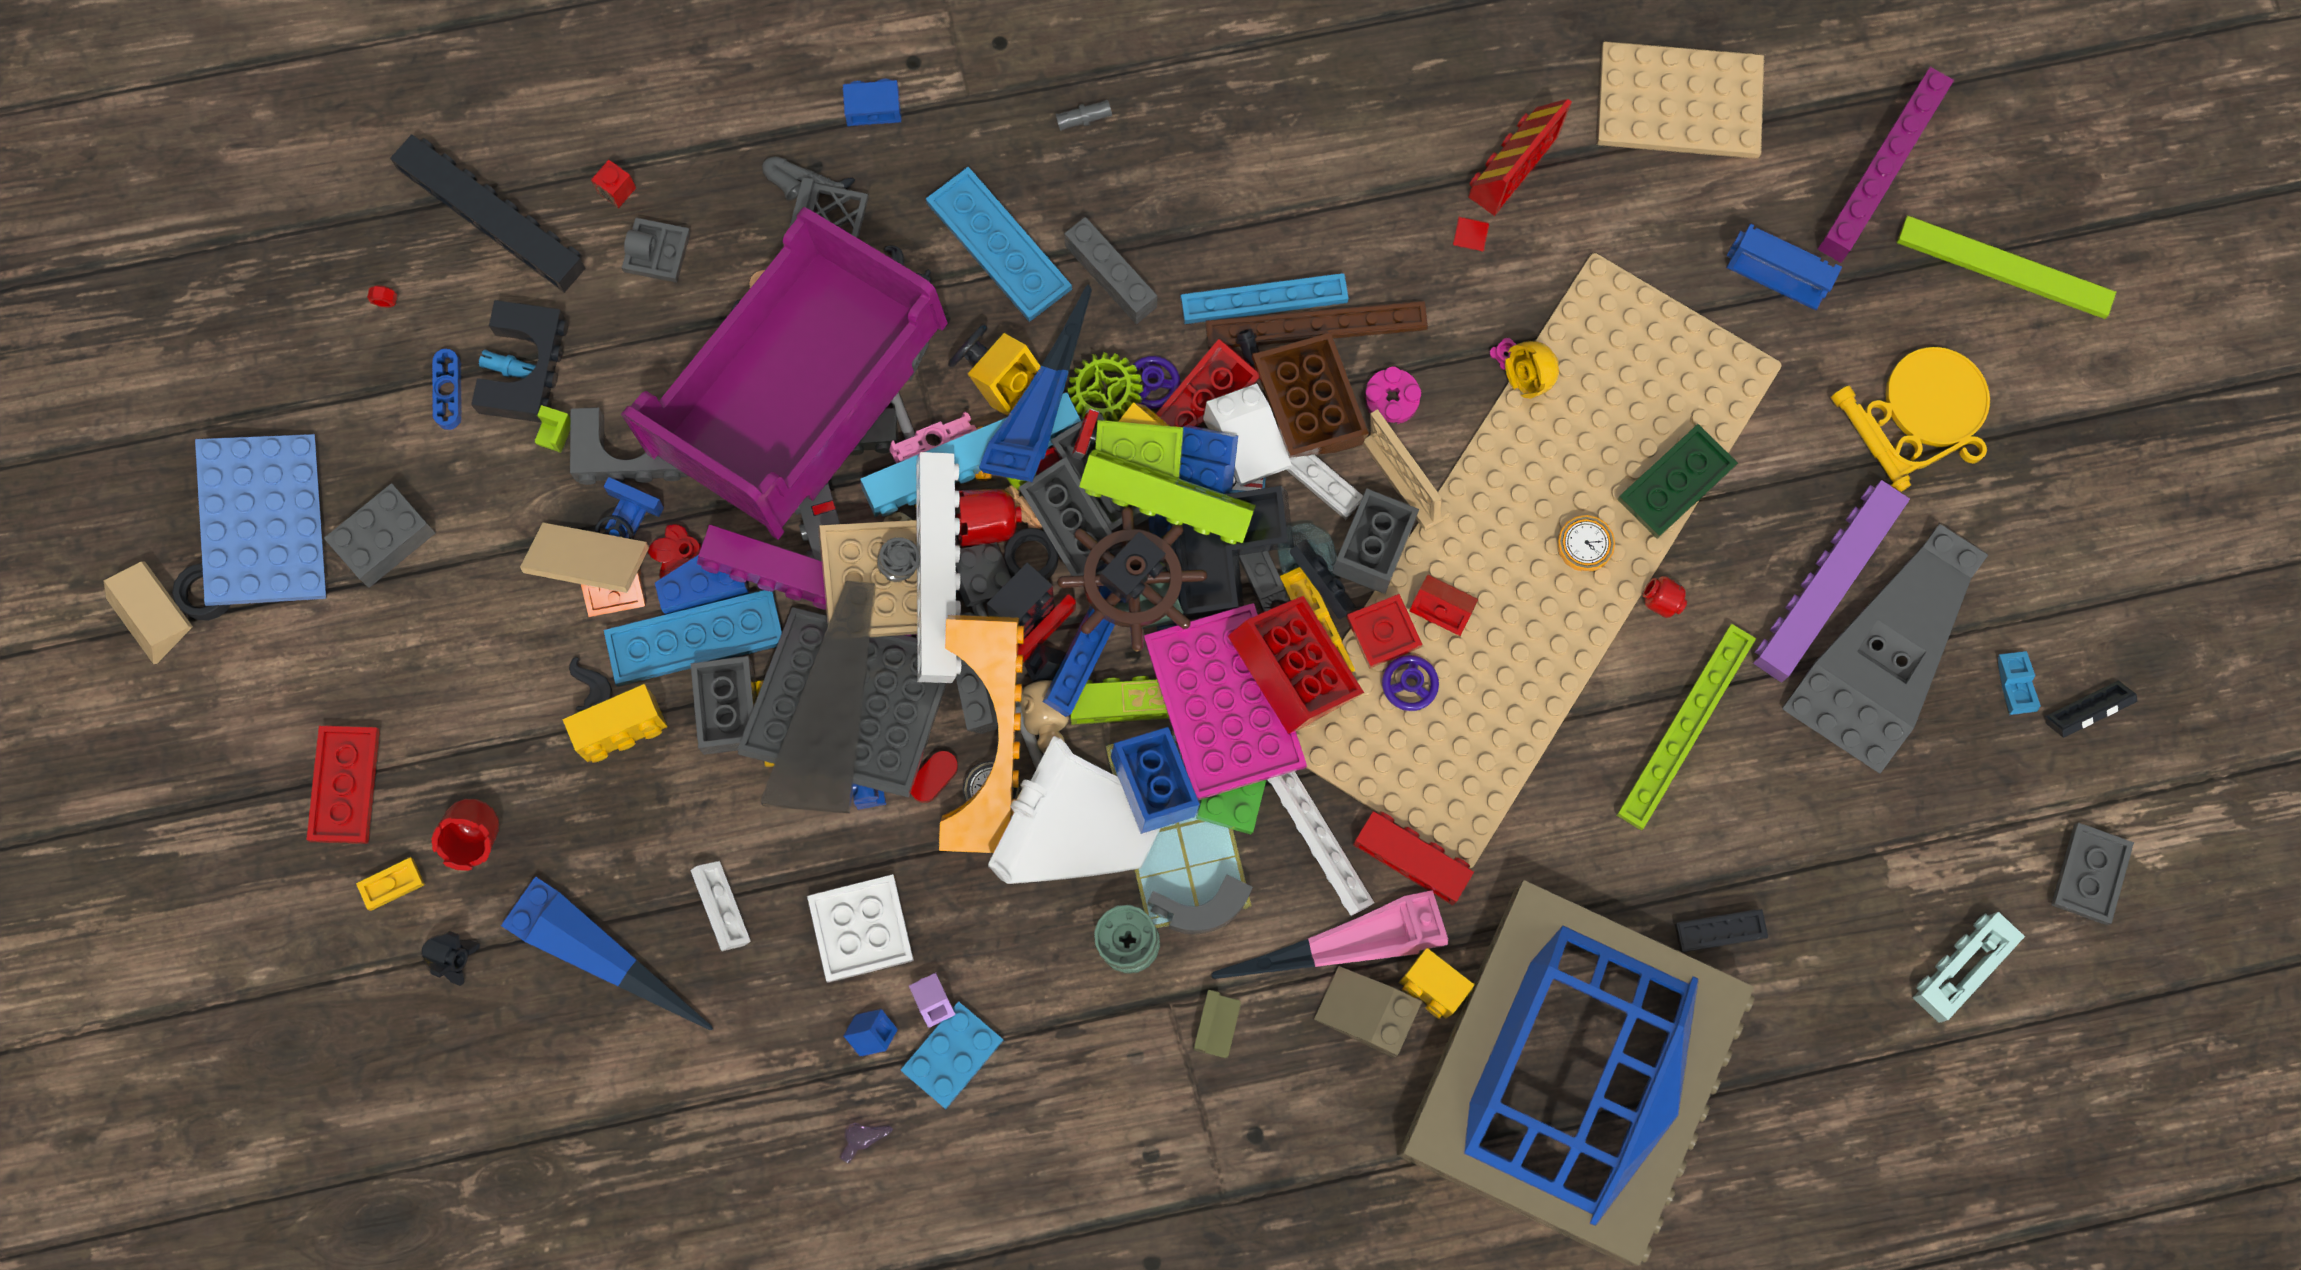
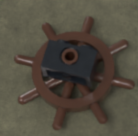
M1125 507L1122 510L1123 530L1114 532L1099 542L1083 529L1075 531V538L1091 551L1085 563L1084 573L1080 576H1062L1058 579L1057 584L1061 588L1084 587L1085 595L1095 610L1081 626V631L1084 634L1091 633L1105 619L1112 624L1130 628L1132 649L1134 651H1141L1143 648L1142 627L1151 625L1166 615L1182 629L1190 627V620L1177 610L1174 605L1178 599L1182 582L1204 581L1207 578V573L1204 570H1181L1178 557L1170 547L1183 533L1181 525H1174L1161 539L1150 532L1134 529L1133 510ZM1124 546L1116 557L1110 553L1111 550ZM1102 560L1107 566L1100 575H1095L1096 568ZM1165 565H1166V568H1167L1168 571H1163V572H1162V570L1165 568ZM1169 583V589L1163 598L1148 584ZM1097 586H1105L1112 593L1104 599ZM1142 594L1155 606L1141 612L1140 595ZM1120 600L1125 604L1128 602L1129 612L1119 610L1115 606Z

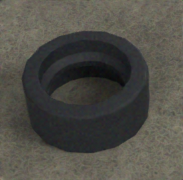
M1026 528L1016 532L1009 538L1005 547L1004 558L1009 573L1013 577L1021 569L1015 561L1017 548L1024 542L1037 541L1048 552L1046 565L1037 572L1048 580L1058 566V552L1046 532L1038 528Z
M202 564L192 565L183 570L174 582L172 594L175 603L181 611L196 620L209 621L220 617L228 610L230 605L196 608L188 601V590L192 583L203 577Z

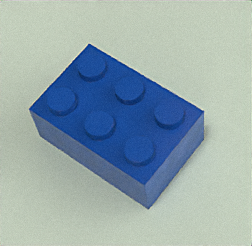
M1169 727L1114 743L1110 757L1141 834L1195 817L1200 804Z

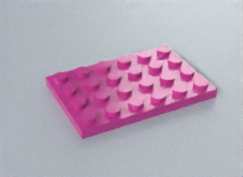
M1254 603L1191 621L1188 629L1174 626L1144 635V641L1178 749L1198 800L1307 767L1296 731L1291 734L1287 733L1228 638V635L1243 622L1258 615Z

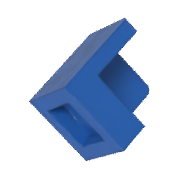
M879 1009L855 1015L844 1037L859 1056H865L886 1051L898 1029L883 1010Z

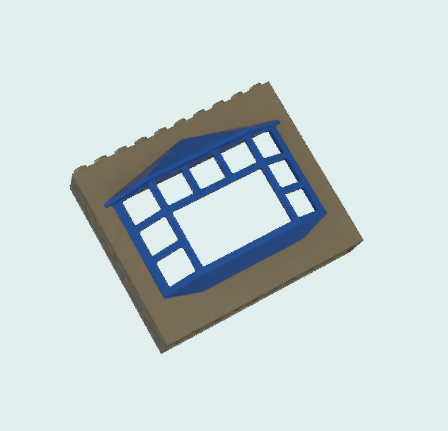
M1523 880L1515 887L1473 982L1474 987L1465 1000L1398 1153V1157L1627 1266H1640L1641 1262L1645 1263L1650 1256L1652 1246L1649 1245L1653 1233L1658 1234L1663 1224L1664 1217L1660 1216L1665 1205L1669 1206L1674 1197L1675 1189L1672 1188L1676 1177L1680 1178L1686 1168L1687 1161L1683 1160L1688 1149L1692 1150L1697 1141L1698 1133L1695 1132L1699 1121L1703 1122L1709 1112L1710 1106L1706 1104L1710 1094L1714 1095L1718 1090L1721 1078L1718 1077L1722 1066L1726 1067L1730 1061L1732 1050L1729 1048L1732 1040H1737L1742 1032L1744 1024L1740 1021L1744 1011L1748 1013L1753 1005L1755 996L1751 994L1754 986ZM1566 942H1570L1598 955L1599 958L1590 984L1558 970ZM1608 961L1640 975L1632 1003H1628L1600 989ZM1553 979L1627 1014L1576 1137H1571L1501 1103V1098ZM1649 980L1681 994L1679 1007L1672 1023L1642 1009L1641 1006ZM1637 1018L1668 1032L1654 1067L1623 1053ZM1617 1063L1624 1064L1650 1077L1635 1112L1604 1097ZM1599 1107L1631 1122L1617 1157L1585 1143ZM1496 1112L1528 1128L1512 1160H1508L1479 1145ZM1538 1132L1570 1147L1554 1180H1550L1521 1165ZM1581 1152L1612 1167L1606 1183L1596 1200L1563 1185Z

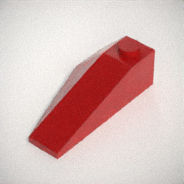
M1218 339L1156 415L1170 426H1197L1204 421L1207 401L1254 385L1260 378L1259 374L1253 366L1227 343Z

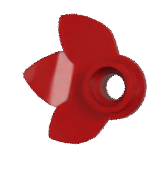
M667 525L665 529L666 538L655 540L647 551L651 558L662 563L659 574L660 578H663L700 553L701 545L699 541L689 537L687 530L680 525ZM689 546V552L684 554V550Z

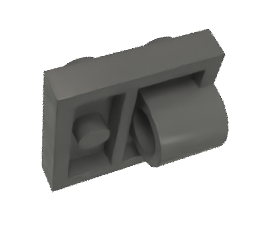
M635 218L633 229L628 230L625 238L623 272L677 283L691 234L689 228Z

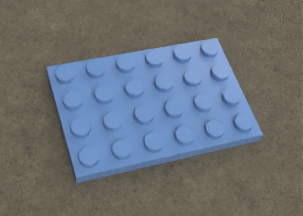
M315 434L195 439L205 606L326 599Z

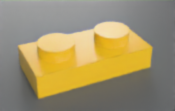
M411 857L356 883L369 911L425 885L416 863Z

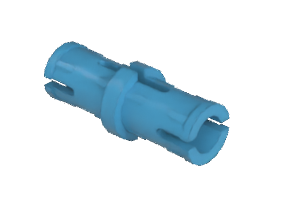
M483 350L482 355L485 357L480 356L479 359L480 367L501 372L503 376L508 378L514 376L524 379L536 367V365L516 360L515 356L507 355L506 357L489 352L488 350Z

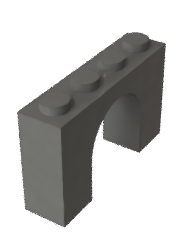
M599 408L571 409L570 474L576 482L591 485L595 484L596 481L607 480L608 477L621 483L629 479H635L637 482H651L654 478H663L666 481H679L681 477H688V475L659 456L653 459L645 453L631 460H620L606 453L604 447V415Z

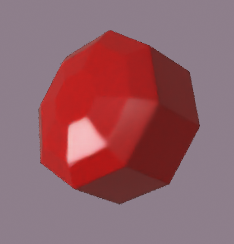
M376 285L369 288L367 299L376 306L390 308L396 305L397 294L389 287Z

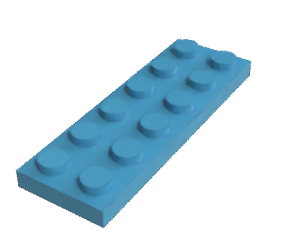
M969 167L926 198L927 205L1029 322L1072 290L1070 282Z
M763 590L604 630L614 681L618 687L690 669L691 663L730 659L777 647L782 635V628L773 591Z

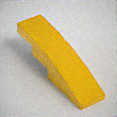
M1299 567L1281 575L1280 578L1290 600L1301 596L1305 597L1350 671L1354 672V666L1323 599L1303 570Z

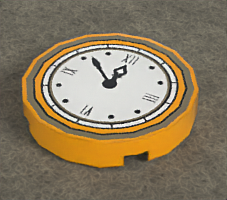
M1588 515L1575 517L1568 521L1559 533V555L1565 564L1574 570L1596 571L1606 565L1614 552L1615 540L1613 532L1605 522L1597 517Z

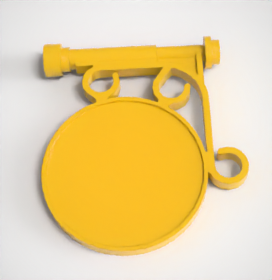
M1929 347L1908 354L1895 366L1888 378L1886 403L1879 400L1873 401L1866 407L1865 411L1860 404H1856V399L1854 398L1856 394L1851 386L1844 387L1831 396L1835 406H1840L1845 411L1873 456L1878 459L1893 482L1890 486L1899 492L1911 486L1909 482L1911 478L1907 474L1916 469L1924 468L1967 444H1974L1979 449L1978 456L1970 455L1965 447L1959 451L1961 458L1968 463L1979 462L1987 453L1985 442L1978 437H1972V435L1979 430L1988 415L1990 407L1989 389L1984 376L1976 365L1965 356L1953 350ZM1871 409H1881L1884 413V419L1877 423L1872 416ZM1891 417L1896 425L1907 435L1896 443L1895 448H1893L1880 428ZM1903 443H1910L1915 448V454L1911 457V461L1899 455ZM1922 444L1935 447L1952 446L1926 461L1913 462L1921 455Z

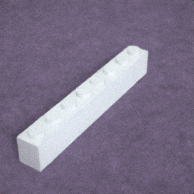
M920 452L916 460L917 549L920 557L917 566V682L952 683L957 674L961 673V658L956 657V654L945 649L946 618L948 615H960L961 612L960 601H956V590L960 589V573L955 572V563H959L960 546L955 545V535H959L960 520L955 518V508L959 507V491H955V481H958L959 464L954 463V454Z

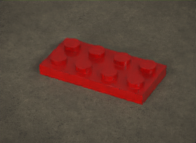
M319 726L307 841L368 844L380 729L377 727Z

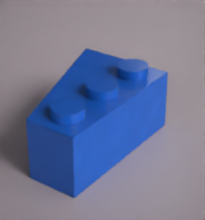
M697 555L656 581L655 586L661 610L666 615L750 594L747 582L735 581L729 577V574L719 571L718 573H710L703 570L702 566L697 564L699 556Z

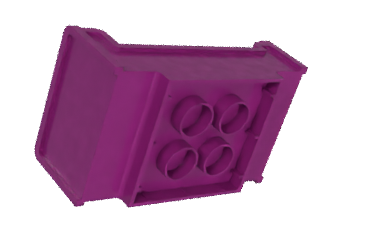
M805 207L796 215L797 219L786 231L783 237V249L663 397L658 400L650 392L644 391L631 406H627L621 413L648 456L653 459L659 456L764 524L770 534L778 540L784 533L782 527L803 500L807 497L813 501L911 377L914 373L912 367L913 360L937 329L942 331L948 324L936 289L929 281Z

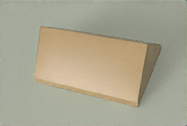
M139 562L104 580L107 601L153 664H158L193 627L146 562Z

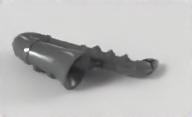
M777 156L768 157L762 165L763 174L784 192L787 201H792L798 197L801 182L798 180L802 181V178L813 179L815 184L845 190L855 182L854 178H846L840 182H834L806 168L803 169L788 162L787 159Z

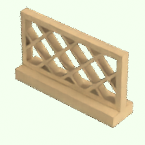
M1377 409L1370 414L1371 435L1365 439L1363 445L1404 503L1419 509L1416 519L1424 531L1447 518L1449 512L1441 503L1442 498L1379 410Z

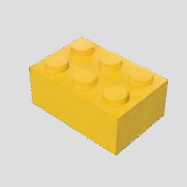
M645 684L562 719L575 751L587 762L592 761L593 763L604 760L608 757L609 752L616 749L623 751L633 747L635 741L641 738H654L662 733V729L667 728L656 698Z

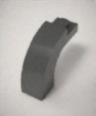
M1226 874L1215 897L1203 905L1185 906L1153 891L1148 900V906L1152 907L1151 912L1164 919L1168 915L1173 917L1169 924V929L1185 934H1204L1220 929L1231 922L1243 909L1253 887Z

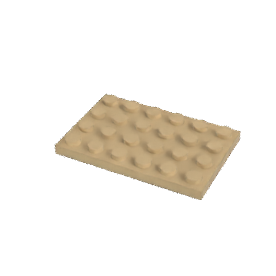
M1603 42L1601 47L1597 145L1758 159L1761 155L1764 55Z

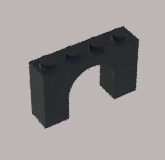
M494 300L489 327L494 335L526 340L533 343L538 348V361L534 370L527 377L516 382H500L477 378L471 405L478 414L542 423L537 415L541 405L549 408L552 405L551 398L549 397L551 388H555L557 383V372H555L557 362H560L562 359L563 348L560 345L562 336L567 335L568 320H566L560 309Z

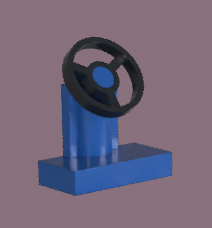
M608 477L604 488L608 495L620 501L612 515L604 517L597 523L595 532L600 533L602 523L605 520H609L605 527L607 532L601 534L634 540V535L646 512L660 517L664 506L659 499Z

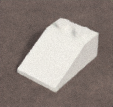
M1258 384L1206 402L1203 420L1207 428L1239 435L1234 475L1240 486L1291 468L1292 464L1272 410Z

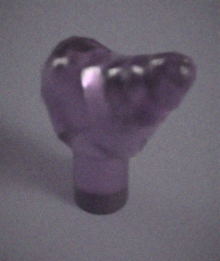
M859 1123L849 1125L845 1130V1139L848 1145L840 1158L850 1164L858 1150L868 1148L893 1131L892 1127H869Z

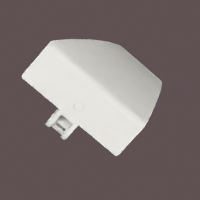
M1054 736L1031 781L1023 780L1021 784L1022 790L1017 800L1012 801L1010 807L1015 813L988 866L999 879L1007 884L1079 878L1140 869L1161 828L1141 834L1119 777L1074 755L1061 738Z

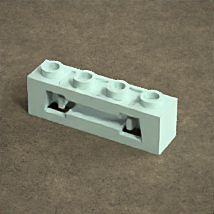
M1999 912L1991 915L1983 914L1973 925L1976 928L1970 936L1965 934L1956 942L1954 947L1957 950L1951 957L1946 955L1936 964L1935 968L1938 971L1932 977L1926 976L1916 986V989L1919 991L1913 999L1939 1023L1949 1020L2025 937ZM1985 936H1988L1986 940L1981 942ZM1980 947L1986 952L1995 950L1992 954L1983 956L1956 987L1949 982L1943 984L1940 987L1941 989H1939V986L1945 980L1952 978Z

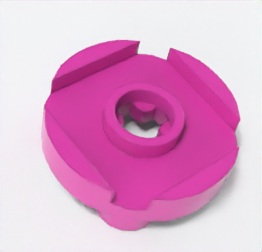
M1389 367L1386 370L1379 371L1369 380L1365 391L1366 408L1370 414L1378 409L1387 423L1397 422L1399 424L1406 422L1418 409L1421 389L1417 381L1409 373L1397 367ZM1396 391L1398 393L1397 397L1400 400L1397 402L1391 400L1389 402L1386 399L1388 397L1387 392Z

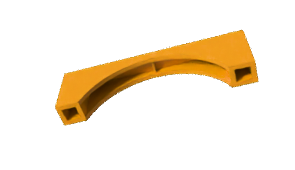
M948 615L946 618L945 649L964 660L977 673L986 686L997 714L999 740L993 768L980 789L963 805L942 815L939 851L994 853L1015 813L1010 807L1012 801L1017 800L1013 799V788H1018L1019 770H1014V759H1019L1020 742H1015V730L1020 731L1021 713H1016V702H1021L1022 684H1017V673H1022L1023 655H1018V644H1023L1024 626H1019V618Z

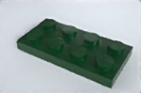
M1697 424L1625 490L1617 500L1658 539L1722 480L1738 462Z

